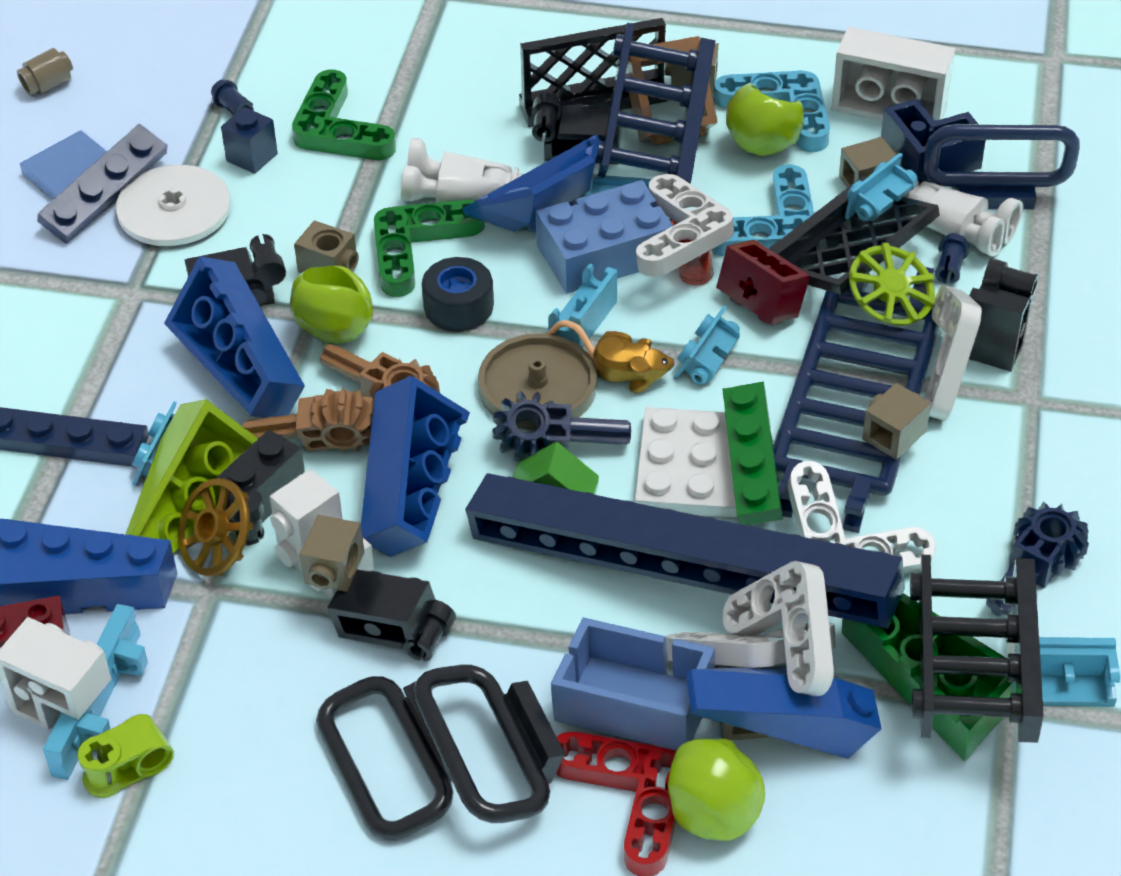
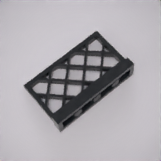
M663 18L633 23L632 41H637L643 34L655 32V38L649 44L665 42L666 24ZM626 24L520 43L522 93L519 94V106L528 128L534 126L532 115L533 102L535 97L541 93L548 92L557 95L562 100L563 105L610 107L615 76L601 77L611 66L617 68L619 57L612 56L613 51L608 54L600 48L608 40H614L616 34L623 35ZM583 46L586 48L575 61L565 55L572 47ZM542 52L550 54L540 67L530 62L531 54ZM595 54L602 58L603 61L591 72L583 66ZM558 61H561L568 68L556 79L548 74V72ZM665 63L656 64L654 69L642 71L644 80L665 84ZM577 72L586 77L581 83L566 85ZM541 79L551 84L547 89L531 92V89ZM622 91L620 102L622 110L632 108L629 92ZM648 96L649 105L668 102L666 99Z
M862 176L857 181H864L867 176ZM850 185L769 249L809 274V286L842 295L850 288L849 272L855 258L851 259V256L859 255L861 251L873 246H880L883 243H889V246L900 248L940 216L938 205L903 197L898 202L894 200L893 205L874 221H863L858 217L857 213L847 220L845 218L848 205L846 197L852 187ZM917 214V216L900 219V217ZM890 219H896V220H894V221H889V222H884V223H880V224H875V225H873V223H876V222H881V221L890 220ZM895 233V234L892 235V236H887V237H882V238H877V239H876L877 236H882V235H887V234ZM868 238H871V239H872V240H868V241H863V242L848 244V242H853V241H858V240H863V239H868ZM882 254L871 256L878 264L884 261ZM847 258V260L823 264V262ZM864 262L857 269V273L868 274L872 271ZM845 273L839 279L830 277L831 275Z

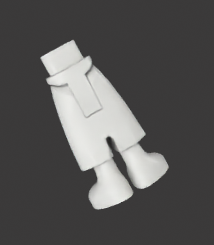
M411 138L407 165L404 166L402 175L401 200L412 202L422 198H436V203L458 200L476 201L523 174L519 173L518 167H514L512 170V167L506 164L449 151L443 152L442 161L439 162L429 157L426 145L422 139Z
M917 181L915 188L904 196L938 205L940 216L926 227L943 235L951 233L960 234L966 238L967 242L975 245L979 251L989 256L998 255L1002 244L1007 245L1011 241L1023 212V203L1014 198L1006 199L995 213L987 212L988 199L926 181L920 185ZM917 214L910 215V216H907V217H908V218H909V217H914V216H917Z

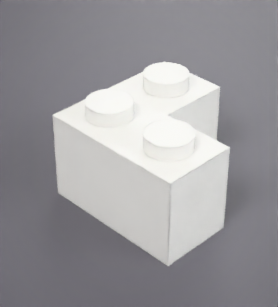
M311 468L269 496L272 509L270 521L275 529L277 545H275L276 553L286 566H294L302 574L299 554L317 515L343 519L339 491ZM363 538L365 552L357 569L374 571L372 545ZM309 585L317 592L323 591L331 599L337 591L334 589H320L314 585Z
M27 617L0 648V679L11 712L48 730L59 718L61 712L79 720L111 681L106 655L100 646L89 640L81 641L69 636L58 626L51 623L43 624Z

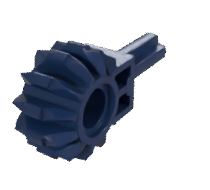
M520 391L516 394V403L505 398L501 402L503 411L494 412L492 421L497 425L492 429V438L502 440L499 446L501 453H506L511 449L515 450L513 460L516 462L522 459V454H528L530 457L555 442L560 443L567 450L570 442L627 445L630 443L632 433L631 423L628 420L571 417V405L555 404L553 401H549L542 405L540 404L541 394L539 392L533 394L532 400H526L525 394ZM522 421H530L536 425L538 430L533 433H524L519 430L517 424Z
M1044 501L1038 510L1027 507L1023 517L1018 518V522L1015 523L1013 532L1015 538L1009 570L1001 581H1004L1005 576H1013L1016 558L1035 559L1036 584L1042 588L1048 585L1055 574L1059 576L1064 568L1075 570L1076 566L1079 565L1080 559H1084V555L1088 551V523L1080 521L1078 511L1066 512L1062 503L1057 508H1050ZM986 599V606L996 616L1001 614L1007 615L1012 610V605L1004 604L1003 600Z

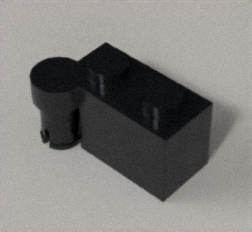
M547 92L537 95L532 108L534 118L532 135L535 139L542 142L543 133H546L544 161L551 160L596 134L600 141H604L610 107L563 105L562 100L553 93ZM616 126L612 147L620 148L622 127Z
M262 234L263 244L260 242L259 235L251 239L249 247L253 254V262L247 247L202 255V257L235 262L259 306L275 303L273 286L284 280L286 268L282 257L276 252L274 239L270 235ZM199 256L184 259L187 278Z
M994 258L989 260L980 288L973 287L969 295L980 305L982 312L980 325L969 356L970 360L1006 371H1012L1024 344L1032 297L1039 278L1038 274L1008 267V262Z
M271 430L266 431L216 477L232 480V482L239 486L242 492L247 493L249 496L247 503L250 522L254 523L253 530L248 532L245 545L257 544L259 542L258 537L262 539L265 532L262 523L272 515L269 496L305 472L302 448ZM213 486L217 506L220 487ZM230 491L225 511L235 501V497ZM239 510L231 518V523L240 522Z
M357 569L348 591L337 590L327 607L339 638L400 649L405 644L406 652L416 660L420 661L425 651L422 657L425 662L432 658L439 640L449 633L456 620L454 610L446 603L435 599L429 581L415 577L406 578L388 575L378 571Z

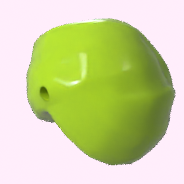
M751 83L739 88L726 106V125L730 136L740 148L758 157L779 153L787 147L796 144L804 127V109L799 100L788 102L769 97L761 93Z
M324 266L308 268L293 281L291 288L290 311L294 320L302 329L324 343L342 344L353 341L363 333L372 319L373 304L371 294L362 279L346 267Z
M695 739L679 746L671 764L668 781L672 811L676 822L689 833L708 840H734L747 832L759 818L765 802V785L756 765L729 739Z

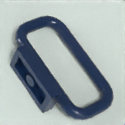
M947 125L935 130L929 136L925 145L923 170L929 181L937 185L955 187L957 191L988 199V209H998L1001 203L1008 198L1020 200L1023 203V209H1035L1037 199L1035 187L1057 186L1066 182L1073 175L1080 151V139L1073 130L1061 125ZM951 140H1057L1064 143L1061 165L1058 169L1050 172H947L940 170L938 167L941 146Z

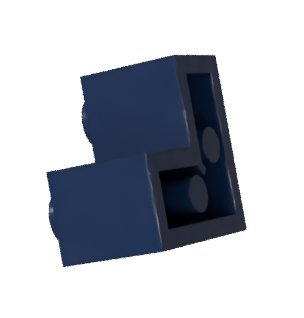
M914 99L884 108L881 136L891 149L903 154L901 167L905 170H912L917 175V181L920 185L924 181L933 183L929 181L923 170L925 145L929 136L943 126L978 124V122L969 111L935 121L920 101ZM951 140L945 142L940 149L939 169L947 172H971L981 169L986 140Z

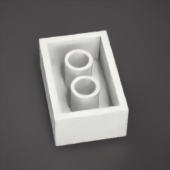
M847 27L836 52L831 110L882 121L884 108L918 99L935 121L943 119L948 106L956 48Z

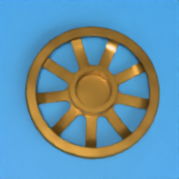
M214 478L202 483L191 493L183 507L178 526L179 548L186 564L197 574L203 576H222L223 572L227 571L236 561H241L244 557L242 551L247 541L248 532L253 530L254 523L250 522L247 503L249 499L248 494L242 492L239 486L232 482V480ZM212 486L220 487L216 508L209 489ZM230 491L234 495L235 501L225 511ZM201 495L206 509H203L198 514L190 509L196 498ZM239 510L240 522L231 523V518ZM189 518L195 521V535L185 538L186 521ZM231 531H239L236 543L229 537ZM199 542L204 543L198 557L193 561L187 549ZM222 543L230 552L228 557L223 562ZM213 547V567L203 568Z

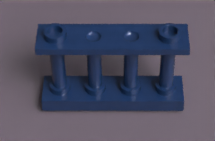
M627 22L624 34H616L612 56L619 57L604 141H600L595 162L599 164L597 176L605 177L609 162L676 175L691 184L716 40L701 37L696 50L690 49L689 52L632 41L634 24ZM633 56L686 67V71L692 72L690 85L684 84L683 87L625 76L628 57ZM622 91L680 102L679 106L686 107L684 119H678L675 123L620 112ZM616 126L672 137L673 142L679 143L677 156L671 155L670 158L612 147Z

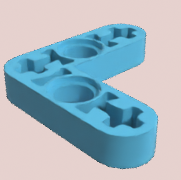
M797 70L730 74L721 76L715 81L714 101L719 107L726 109L727 103L735 92L748 83L754 84L758 89H773L774 91L770 92L760 91L769 97L788 102L799 100L803 105V109H812L816 112L804 113V127L797 141L798 147L808 152H818L828 146L830 124L820 82L814 73ZM814 127V134H811L808 128Z
M793 164L777 167L773 172L772 183L776 215L733 217V236L728 241L709 250V252L724 256L728 245L756 240L769 249L812 216L814 210L805 170ZM787 182H791L794 189L788 190ZM799 205L803 209L795 211L786 209L785 206ZM754 232H764L770 236L767 238H755L751 234Z

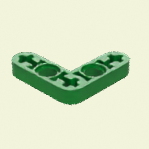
M328 69L318 73L292 122L295 145L306 150L372 160H384L393 156L396 152V138L392 128L382 124L337 118L348 95L346 75L336 69ZM317 107H328V109L323 111L312 110ZM340 135L352 136L348 139H336Z
M474 200L387 207L379 210L374 215L380 286L386 295L402 297L411 293L415 288L416 282L411 242L471 237L483 231L485 222L465 215L462 209L474 202ZM426 219H436L439 221L433 225L420 223ZM395 225L396 233H388V226ZM400 248L404 250L402 253L396 255H390L385 253L388 249ZM393 270H400L401 278L394 279Z

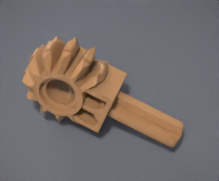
M327 344L323 348V353L320 356V361L323 365L359 382L362 397L368 396L373 398V403L375 392L411 375L440 393L439 381L433 375L430 365L420 366L416 359L410 363H403L400 358L398 360L381 352L372 362H369L337 345Z
M342 387L341 391L326 389L324 395L299 398L297 414L252 419L244 422L242 427L258 439L268 430L275 432L285 439L300 437L307 452L330 450L333 448L340 449L343 453L346 449L360 451L362 445L370 444L374 408L373 398L368 396L362 397L360 390L350 392L346 391L344 387Z

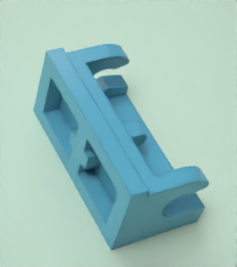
M589 264L582 273V285L563 310L560 312L558 308H555L549 315L547 331L555 323L569 320L579 324L590 339L617 303L618 270L607 267L601 282L593 275V264ZM562 327L553 334L569 339L582 348L584 347L579 335L569 327Z
M1039 637L1043 706L1115 707L1117 700L1115 683H1120L1115 638Z

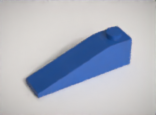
M787 666L691 669L686 674L692 714L847 759L882 729L874 690L836 676L833 677L828 691L824 695L816 697L800 694L792 690L789 686Z

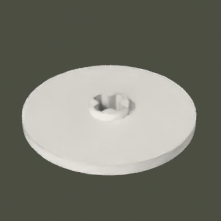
M168 165L146 171L128 184L117 198L116 213L120 226L132 238L150 245L177 246L200 240L218 229L229 214L231 200L227 185L215 173L192 165Z

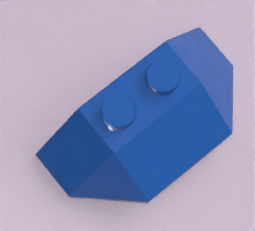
M597 134L462 208L465 215L512 232H516L525 226H528L530 232L536 230V210L567 201L573 206L577 197L590 190L600 144Z

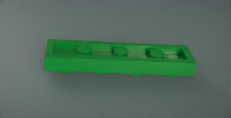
M764 381L723 388L738 522L748 526L783 520Z

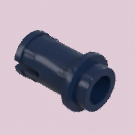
M222 79L212 86L211 96L213 103L219 107H224L232 116L243 107L254 111L253 103L238 91L237 85L233 81Z
M951 233L939 242L938 250L940 257L934 275L942 283H947L950 271H952L950 284H954L960 279L962 262L968 256L970 249L964 236Z

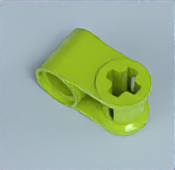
M138 714L132 716L122 724L97 736L90 737L81 744L77 757L80 766L85 770L82 777L84 788L92 796L106 798L115 795L120 790L146 777L156 775L168 767L174 758V750L150 715ZM93 750H96L97 759L95 760L93 758ZM106 773H110V783L107 782Z

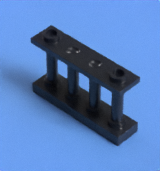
M921 554L919 573H911L910 601H918L920 665V689L912 690L911 715L912 718H920L921 738H931L934 714L1006 717L1009 718L1010 723H1018V742L1038 743L1044 713L1035 559L1016 558L1013 576H1005L1004 581L931 578V555ZM932 597L1003 600L1004 604L1012 605V615L1007 614L1006 619L932 616ZM933 635L1005 638L1006 643H1014V654L1008 653V658L933 655ZM933 674L1007 677L1008 682H1016V694L1010 693L1009 698L934 695Z

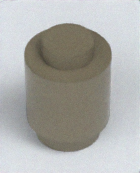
M51 48L22 63V68L18 69L16 73L28 95L32 96L36 93L42 95L69 81L73 65L64 51L58 52L55 48Z

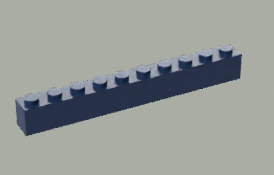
M487 473L465 508L472 537L476 540L730 595L790 562L799 561L820 567L823 571L828 616L883 628L889 627L905 590L903 557L846 546L841 543L806 538L796 534H786L756 526L722 521L712 517L678 512L672 509L643 505L628 500L624 501L599 496L589 492L584 493L549 484L545 485L520 480L509 476L505 477ZM775 590L772 593V597L770 600V603L772 604L775 599Z

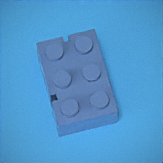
M643 180L577 198L573 206L567 201L536 210L537 247L566 294L579 289L582 285V273L589 264H593V275L601 282L607 267L618 270V278L638 273L636 256L638 245L673 226L660 206L656 207L657 201Z
M582 617L568 646L569 654L565 653L550 683L554 721L675 751L682 744L692 741L702 717L691 713L686 674L691 669H714L715 648L674 639L672 644L673 676L667 675L666 636Z

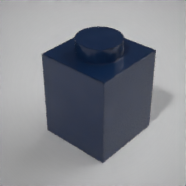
M243 107L221 126L225 157L229 163L256 174L278 154L274 121L267 116Z

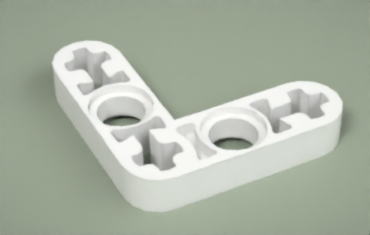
M662 174L654 177L649 182V190L657 201L656 207L660 206L666 216L678 224L638 245L636 249L638 271L645 276H662L728 241L734 234L732 212L676 175ZM687 207H698L696 209H684ZM681 240H693V241L687 242V243H680V242H678V241H681Z
M942 285L939 288L932 308V319L945 332L924 398L931 402L929 417L944 421L948 419L954 406L982 314L980 305L966 292L946 285Z
M804 461L798 463L793 468L787 482V488L800 536L826 542L834 540L835 542L831 543H841L860 549L872 546L890 555H893L894 551L905 549L909 541H913L916 547H923L921 554L931 555V559L934 556L936 550L935 540L927 530L920 527H908L845 538L832 485L826 469L814 461ZM803 475H808L810 481L818 482L813 490L815 502L808 505L807 503L810 499L808 487L803 484L799 485ZM814 513L825 515L830 522L831 528L825 533L814 532L807 524V517ZM905 551L898 554V556L903 557L904 573L920 570L921 554L918 558H915L913 551Z
M799 561L790 562L737 591L728 598L723 609L722 618L727 632L736 635L756 636L782 622L789 686L797 693L816 697L822 696L828 691L834 677V665L825 580L820 567ZM775 590V599L770 609V600ZM809 619V628L804 638L805 622Z
M809 622L805 623L804 626V638L807 635ZM829 622L831 646L833 649L836 647L834 623ZM783 628L756 636L708 632H679L666 635L667 660L672 661L674 639H680L714 647L715 665L757 668L786 662Z

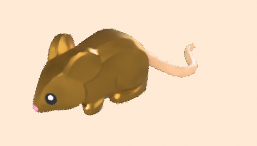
M559 321L545 333L553 335L562 327L573 329L579 335L588 354L593 359L597 374L609 382L630 381L629 389L633 393H640L646 390L652 382L660 379L676 364L673 358L665 355L660 350L650 349L652 345L650 339L642 338L637 343H634L631 336L623 332L606 331L596 347L592 345L583 328L573 321Z

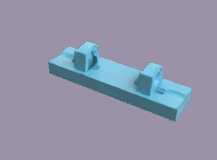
M117 604L97 642V645L105 652L111 681L79 720L61 712L43 748L50 774L53 777L69 780L78 762L77 754L81 744L88 738L111 729L109 720L100 716L121 674L142 676L148 664L145 647L137 644L141 634L139 626L135 621L134 607Z

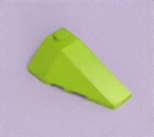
M207 399L180 404L160 440L125 534L170 540L173 553L179 549L178 526L180 516L191 493L202 483L220 475L258 438ZM212 486L209 487L216 508V500ZM201 495L196 498L190 509L198 514L203 509H206ZM189 518L186 521L185 538L194 535L195 521Z

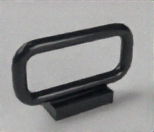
M472 664L440 667L424 672L415 682L413 690L415 703L456 791L469 813L479 820L488 823H508L528 819L540 814L549 803L551 793L549 784L552 783L565 753L528 680L511 683L507 694H504L500 684L491 673L484 668ZM458 683H471L481 689L530 787L531 796L529 798L503 804H493L481 797L433 697L432 690L434 688Z
M370 676L333 693L325 699L318 709L316 723L318 732L365 826L373 835L379 838L398 840L408 837L442 818L452 805L454 790L448 771L415 703L413 694L415 682L403 687V693L402 689L393 680L384 676ZM373 694H379L386 698L435 792L433 800L428 805L395 821L386 820L381 815L335 724V717L339 711Z

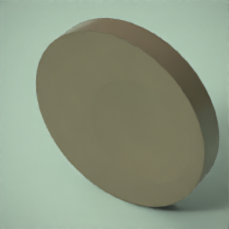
M526 334L500 343L486 355L478 373L479 394L483 405L492 415L496 411H503L501 402L505 398L516 403V394L522 391L526 396V400H532L533 394L539 392L541 394L540 404L542 405L549 401H553L555 404L571 405V417H580L589 409L595 399L597 371L593 359L577 343L557 335ZM522 421L517 424V427L520 429L538 430L536 425L530 421Z

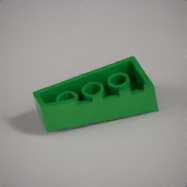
M903 593L888 628L842 619L841 633L911 705L912 690L920 689L919 607L917 601H910V597ZM932 611V616H939ZM933 635V655L1006 658L971 636ZM933 674L934 695L1009 698L1010 693L1016 694V682H1008L1007 677ZM934 714L932 728L965 762L1004 717Z

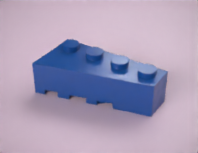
M199 256L164 324L250 416L268 418L289 415L305 387L236 263Z
M412 375L375 392L361 530L362 537L372 545V548L389 557L428 542L441 502L438 492L440 486L448 481L451 469L447 465L451 453L458 451L462 439L458 432L460 426L467 423L470 414L468 410Z
M0 519V606L60 595L65 614L83 613L84 609L105 606L107 612L114 611L117 604L134 607V610L165 608L178 574L170 540Z

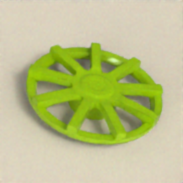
M889 243L873 246L859 253L851 265L849 283L855 300L866 313L878 321L896 326L914 324L922 320L929 313L935 303L933 283L935 278L933 273H929L926 267L916 258V253L913 251L909 253L903 249L889 246ZM882 254L886 269L879 265L871 256ZM892 255L904 260L899 269L894 268ZM864 262L877 273V276L857 273V269ZM911 264L920 275L907 277L905 272ZM856 283L874 284V291L862 298ZM924 283L926 295L911 288L910 285ZM907 295L924 304V307L918 314L908 300ZM876 298L885 302L884 315L874 311L868 304ZM900 301L908 316L907 319H892L895 303Z

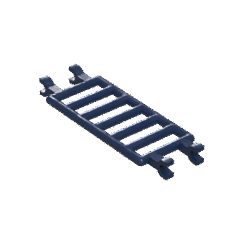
M926 267L928 272L934 275V268ZM856 283L858 292L862 298L870 294L868 292H864L868 283ZM924 283L914 284L913 289L926 295ZM849 288L842 295L829 291L825 292L773 448L776 470L778 473L784 474L779 484L782 515L789 518L793 516V509L788 494L787 482L793 468L798 463L804 462L787 457L791 443L883 463L879 477L822 465L826 469L832 485L851 489L844 510L846 515L843 522V530L859 533L870 493L887 496L892 492L903 454L895 460L867 442L798 428L797 425L801 414L864 427L865 410L809 399L807 395L811 385L874 398L879 393L884 394L892 385L817 370L819 359L823 357L908 375L905 388L920 395L940 327L932 319V308L922 319L925 320L922 332L836 315L835 311L838 303L860 307L852 294L851 288ZM910 296L909 301L918 314L924 307V304ZM876 298L868 306L873 310L885 312L886 303ZM900 301L895 303L893 314L908 317ZM829 330L916 347L917 349L912 360L826 342ZM803 475L799 485L802 484L803 478L809 479L808 475Z

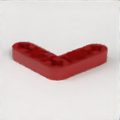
M581 732L559 734L557 739L565 753L556 773L559 777L636 792L624 840V863L627 869L637 876H655L665 868L668 860L676 820L673 815L668 790L670 771L666 777L665 789L657 787L658 773L662 767L671 769L676 751L654 745ZM570 751L578 752L573 760L565 759ZM592 754H597V766L590 765ZM621 756L630 762V766L623 771H612L605 766V762L611 757ZM649 804H660L668 810V814L664 818L652 820L643 815L642 809ZM645 834L653 836L652 851L649 853L648 858L639 856V852L643 850Z

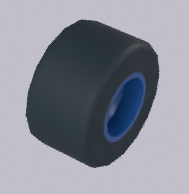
M467 257L445 258L432 264L424 273L421 283L423 308L426 317L435 326L450 331L470 330L483 324L491 316L494 306L493 279L490 270L481 262Z

